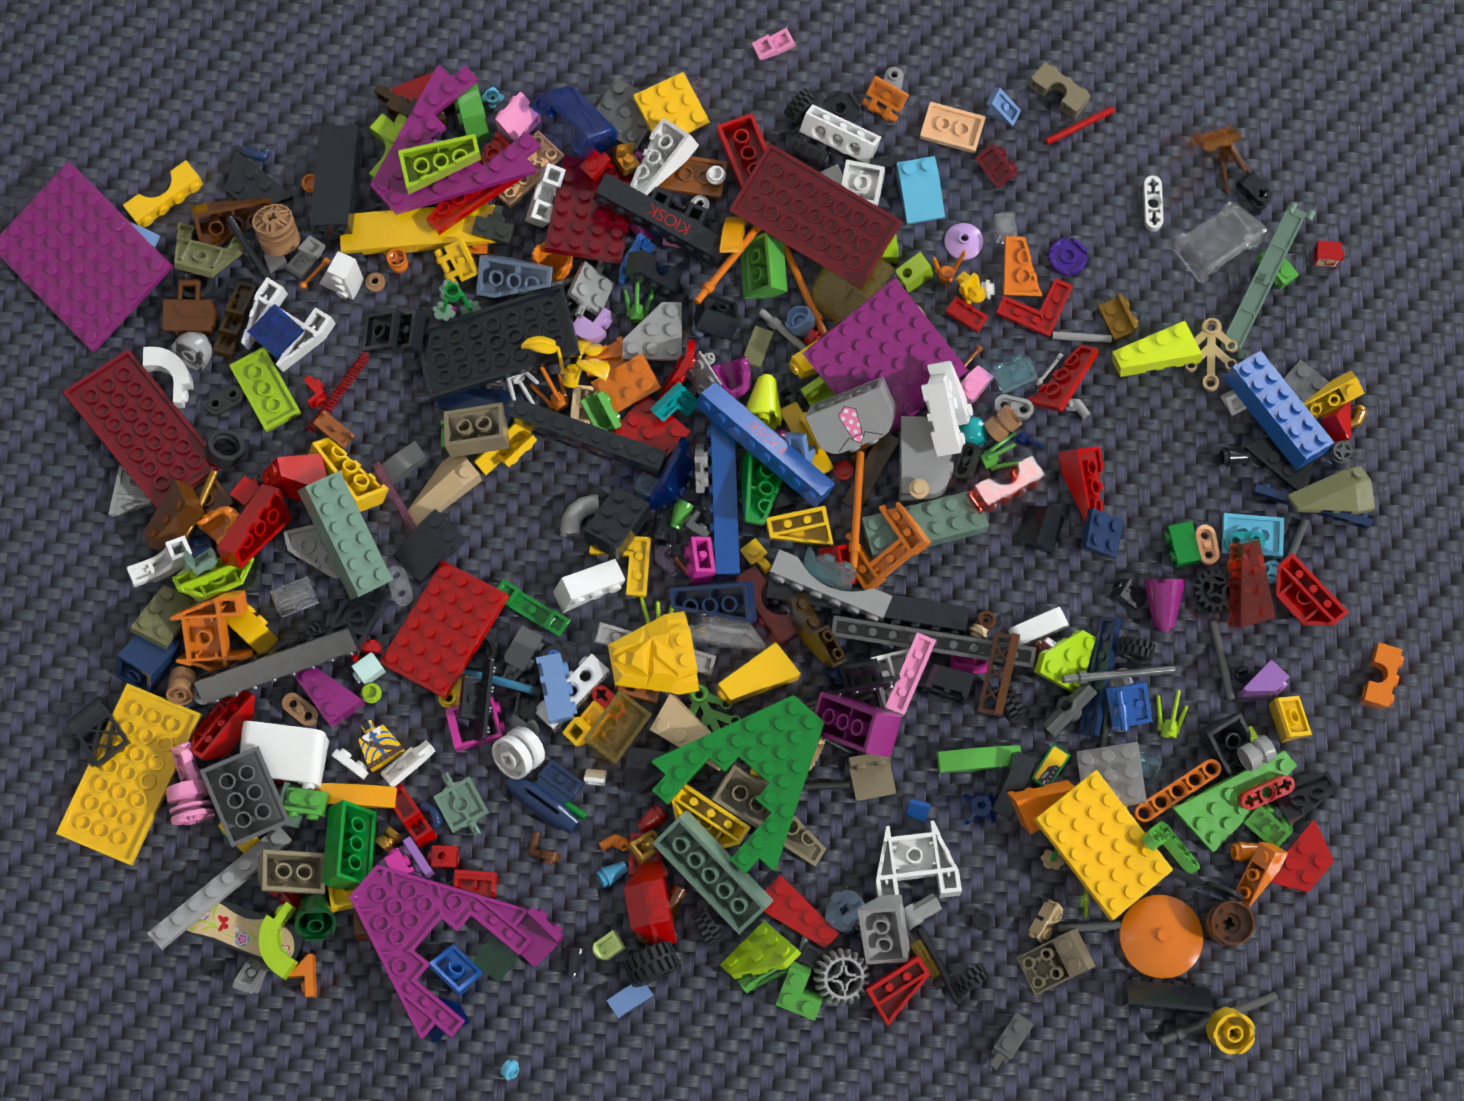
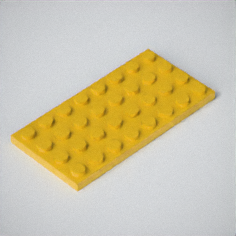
M127 683L113 715L131 743L100 768L88 765L56 834L133 866L166 795L165 789L170 786L177 771L170 749L184 742L191 741L202 714L181 705L173 704L167 699ZM109 720V722H108V725H107L105 731H110V727H111V721H110V720ZM109 734L102 735L99 742L100 745H107ZM114 735L112 746H117L123 741L120 735ZM106 748L97 749L96 757L98 760L104 756Z

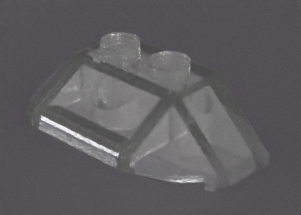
M709 616L690 629L692 641L758 653L766 650V644L753 626L741 620Z

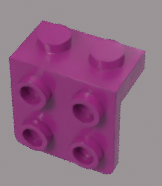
M532 907L527 912L529 915L517 927L532 938V941L523 950L521 955L532 966L536 967L564 937L561 934L563 930L555 922L551 925L546 920L548 915L541 908L536 910Z

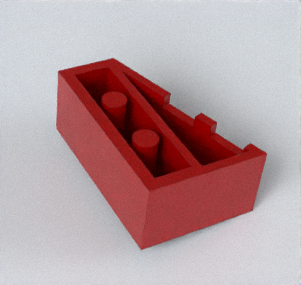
M914 955L908 959V962L901 963L863 988L885 1025L889 1026L899 1011L904 1008L907 1001L929 977L930 972L920 956Z

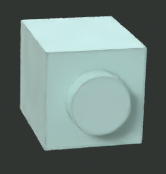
M372 652L352 666L355 670L352 675L358 683L363 681L365 685L373 682L386 672Z

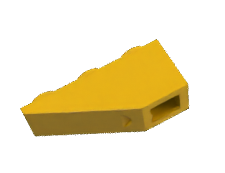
M1349 371L1333 379L1303 404L1316 419L1365 393L1355 374Z

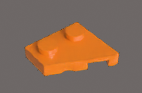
M622 336L616 338L614 343L608 346L604 345L599 355H587L585 360L599 359L607 362L610 365V371L624 364L625 361H622ZM587 372V378L597 377Z

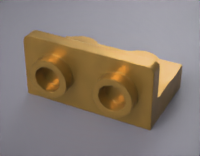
M1121 293L1117 294L1115 299L1100 304L1097 307L1114 342L1134 334L1138 328V320L1134 314H1131L1129 310L1130 304L1127 298H1123Z

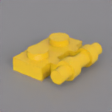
M463 237L444 246L447 252L445 255L441 248L434 251L437 258L435 260L438 265H441L445 273L443 275L445 279L457 282L455 276L458 275L461 282L478 274V267ZM449 259L451 260L455 268V270L453 271L451 270L447 262V260Z

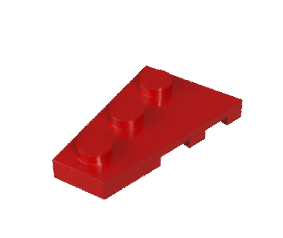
M688 339L685 355L680 354L674 368L676 372L671 371L659 393L658 400L678 382L682 384L685 380L686 370H691L696 361L694 359L695 341Z

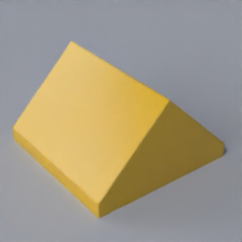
M1299 696L1276 698L1269 704L1281 743L1312 735Z

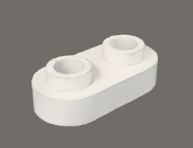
M342 748L340 751L336 749L332 754L336 760L363 780L369 774L366 771L368 767L359 760L354 762L350 759L352 755Z

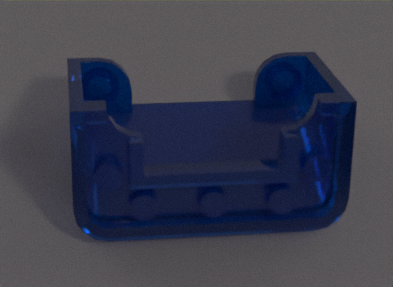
M563 86L537 95L528 105L536 113L546 114L550 118L555 114L562 116L578 132L572 139V147L583 158L587 159L594 150H597L600 154L603 151L606 152L617 139V129L571 86Z

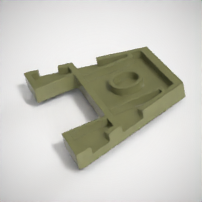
M178 223L174 260L175 269L212 278L246 252L235 236L227 249L191 240L196 233L195 226Z

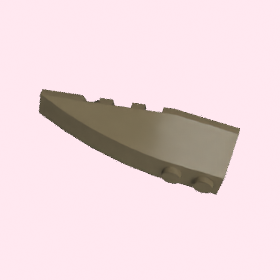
M734 764L709 798L754 829H757L771 814L756 801V798L767 785ZM794 815L784 848L816 867L826 848Z

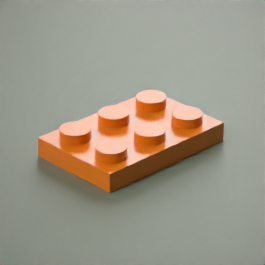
M643 353L611 370L606 381L597 378L591 382L595 391H604L609 395L611 399L610 404L617 413L662 388Z

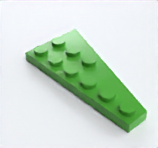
M1280 750L1276 752L1277 757L1273 761L1266 764L1262 763L1260 768L1252 772L1244 769L1239 774L1224 779L1205 789L1204 792L1197 796H1192L1187 801L1171 807V809L1209 851L1214 852L1255 810L1241 808L1237 802L1238 795L1242 791L1281 774L1288 776L1297 764L1285 751ZM1268 786L1262 789V796L1266 798L1270 794ZM1247 796V800L1245 801V803H1246V804H1249V800H1251V799H1253V798H1256V799H1258V798H1257L1256 796H1255V797H1248V796Z

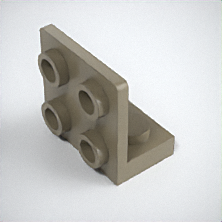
M865 754L848 759L856 801L896 794L890 765L891 757Z

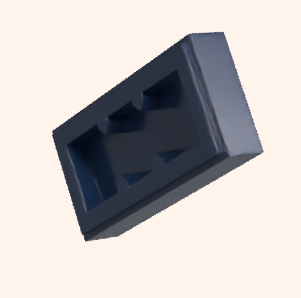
M210 536L190 538L193 558L210 547L212 548Z

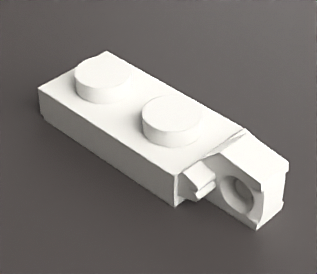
M427 740L415 748L411 746L380 774L391 787H395L435 752V749Z

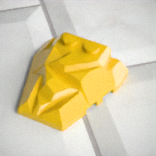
M684 611L664 614L608 645L614 684L616 686L648 689L676 695L699 691L698 671L692 637Z

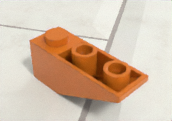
M1259 842L1235 890L1244 896L1242 903L1248 907H1251L1276 876L1288 854L1272 842Z

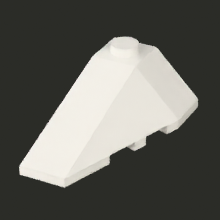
M665 118L660 121L649 138L651 141L648 148L644 150L643 161L637 167L630 184L631 187L646 195L683 165L699 146L690 134Z

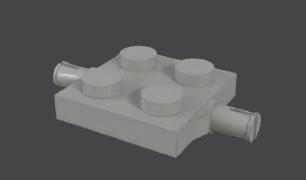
M585 261L578 268L567 293L578 304V308L574 313L577 318H582L585 310L598 316L606 304L615 283L602 274L606 265L604 261H598L596 268Z

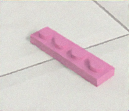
M917 632L899 673L901 679L895 683L885 706L886 709L902 716L905 715L936 640Z

